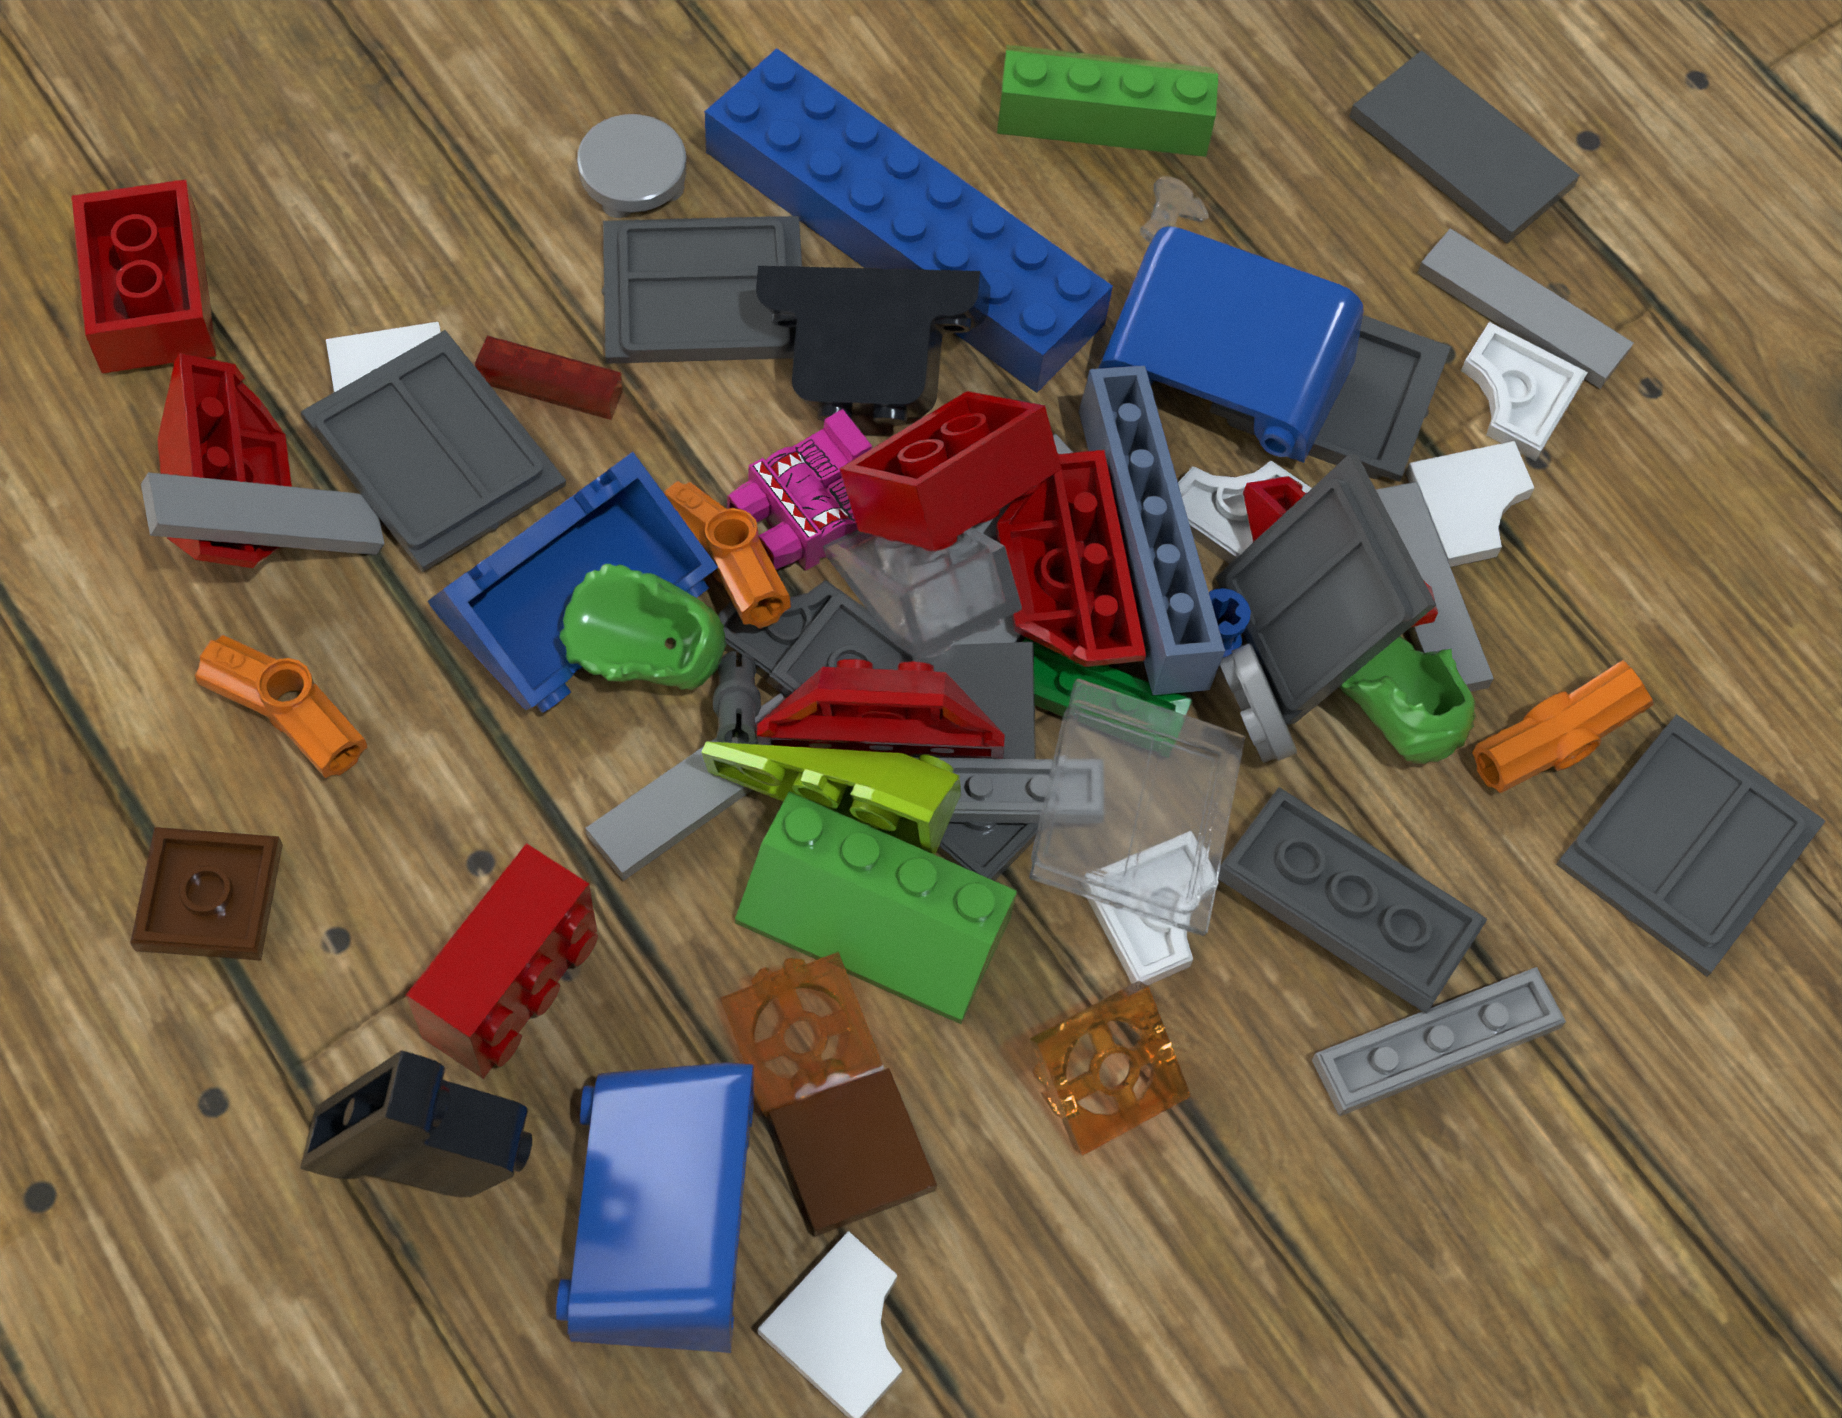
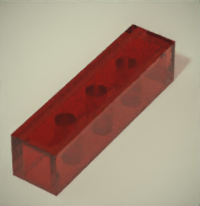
M488 335L475 361L476 369L491 387L612 420L623 394L621 372Z

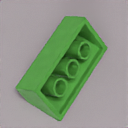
M1006 45L997 134L1206 157L1216 118L1218 73L1211 67Z
M789 791L761 844L735 917V924L961 1024L1010 922L1017 891Z

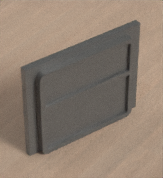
M799 216L603 221L604 287L602 288L605 306L606 364L794 358L796 328L781 327L771 322L772 313L759 301L756 294L758 266L802 267Z
M1363 315L1355 363L1308 455L1337 466L1349 454H1357L1369 478L1379 479L1385 476L1400 482L1423 420L1429 414L1428 407L1451 346ZM1212 402L1210 413L1226 418L1227 423L1233 428L1255 435L1253 428L1255 417Z
M446 330L384 365L373 369L368 374L301 411V418L422 573L566 486V479Z
M1349 454L1215 577L1220 588L1234 590L1241 594L1249 604L1251 610L1250 621L1242 634L1247 644L1250 643L1253 646L1286 724L1298 722L1437 606L1357 454Z
M1676 714L1581 831L1556 865L1708 977L1825 823V820Z

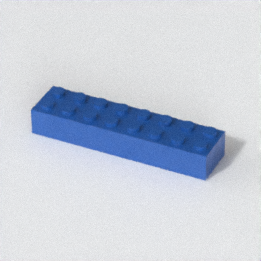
M776 48L705 110L707 154L793 216H799V221L864 268L981 271L991 286L987 317L980 325L970 329V331L955 334L1036 393L1105 325L1113 288L1110 283Z

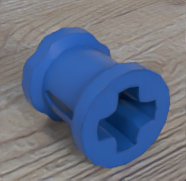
M1220 588L1211 590L1209 595L1225 649L1224 658L1232 654V650L1241 647V634L1249 624L1251 610L1248 602L1241 594L1234 590Z

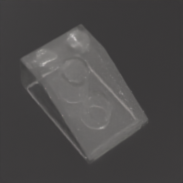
M972 527L957 536L958 539L952 546L939 551H926L918 546L898 541H888L883 537L860 532L858 529L823 546L827 559L892 642L918 660L942 655L952 647L953 643L975 632L990 631L998 627L1004 618L1022 610L1005 546Z

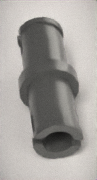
M731 651L722 657L721 663L718 665L719 686L713 694V710L719 718L717 742L732 743V737H736L740 744H755L757 741L755 717L758 716L761 709V695L755 686L756 662L748 653L742 652L741 667H737L736 651Z

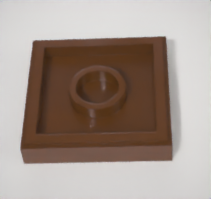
M154 827L130 941L133 949L139 952L261 961L283 846L279 836Z
M890 1068L769 1112V1120L815 1237L936 1191V1180Z

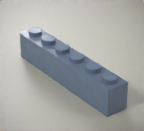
M1131 366L1090 369L1079 408V416L1088 451H1105L1146 652L1144 665L1152 695L1210 690L1225 649L1146 367Z

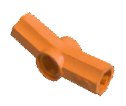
M679 481L675 482L663 493L718 566L711 573L718 582L723 584L743 624H752L760 629L777 623L780 616L791 608L790 596L759 539L756 519L749 512L742 509H726L691 482L682 484Z
M222 635L217 640H211L200 655L199 667L195 674L196 681L200 686L267 716L272 726L281 732H285L324 778L336 774L342 775L358 762V758L367 748V743L363 736L314 683L309 669L299 660L272 658L225 635ZM289 691L301 692L295 699L290 701H278L283 694Z
M1622 660L1570 694L1560 692L1542 701L1527 713L1523 721L1477 743L1472 752L1477 764V772L1488 787H1493L1499 793H1502L1553 766L1557 771L1565 770L1595 751L1602 742L1601 738L1618 727H1622L1623 724L1653 706V699L1635 671Z

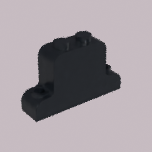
M758 266L756 294L759 301L772 313L771 322L781 327L796 328L792 386L796 394L818 412L817 418L824 421V419L843 409L851 420L852 415L873 416L874 422L885 425H905L907 417L923 416L934 407L938 392L942 338L946 332H968L970 329L980 325L987 317L989 311L991 289L981 271Z
M401 1050L316 1106L300 1169L338 1179H356L362 1175H373L447 1196L473 1197L512 1178L515 1171L520 1172L525 1167L533 1142L532 1134L524 1131L528 1108L519 1102L446 1081L443 1079L446 1070L444 1065L433 1059Z

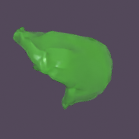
M604 564L599 571L593 570L586 573L584 581L575 586L572 599L565 608L564 628L560 631L559 639L566 647L567 661L570 664L582 666L593 675H602L607 681L641 680L666 686H677L681 690H693L702 686L707 679L714 675L718 665L721 663L723 652L727 645L725 632L723 631L724 625L711 607H708L701 600L655 574H644L641 571L630 570L627 566L621 564L617 566ZM668 638L673 642L671 649L665 646V641Z
M1399 636L1339 686L1343 693L1361 706L1369 719L1383 732L1387 741L1406 761H1411L1414 764L1439 762L1449 757L1456 749L1464 746L1466 738L1469 737L1470 730L1474 727V720L1476 718L1474 712L1475 700L1456 668V662L1452 658V648L1426 652L1424 654L1423 652L1415 651L1411 643Z

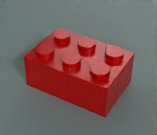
M183 179L71 195L85 336L101 374L174 363L179 353L202 358L217 356L200 220L187 180Z
M966 391L839 469L858 531L883 537L888 541H898L918 546L926 551H939L956 543L957 536L974 525L987 522L998 516L1000 509L1016 498L1037 491L1041 487L1042 481L1062 468L1045 405Z
M526 843L406 994L422 1039L482 1079L485 1078L495 1064L499 1067L505 1065L521 1042L522 1034L519 1033L533 1014L541 1016L549 1009L560 990L558 981L571 964L580 966L591 954L597 943V925L589 883Z

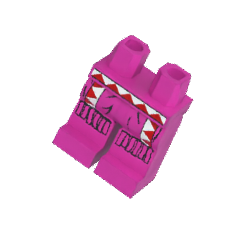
M842 409L824 419L822 430L792 447H785L776 451L766 460L761 458L750 464L748 467V482L727 496V509L736 508L749 512L756 519V523L762 519L768 522L771 529L760 534L759 539L775 569L798 561L806 571L819 564L820 558L833 555L871 535L858 531L839 468L872 449V445Z

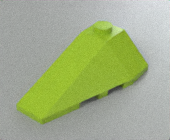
M707 741L701 751L707 771L711 774L783 802L788 792H793L934 855L961 796L960 775L953 773L954 769L948 763L930 755H920L919 759L903 753Z

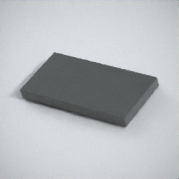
M1422 50L1353 104L1349 116L1507 244L1573 189L1580 176Z
M1280 787L1223 861L1215 876L1218 880L1426 1014L1487 921V918Z

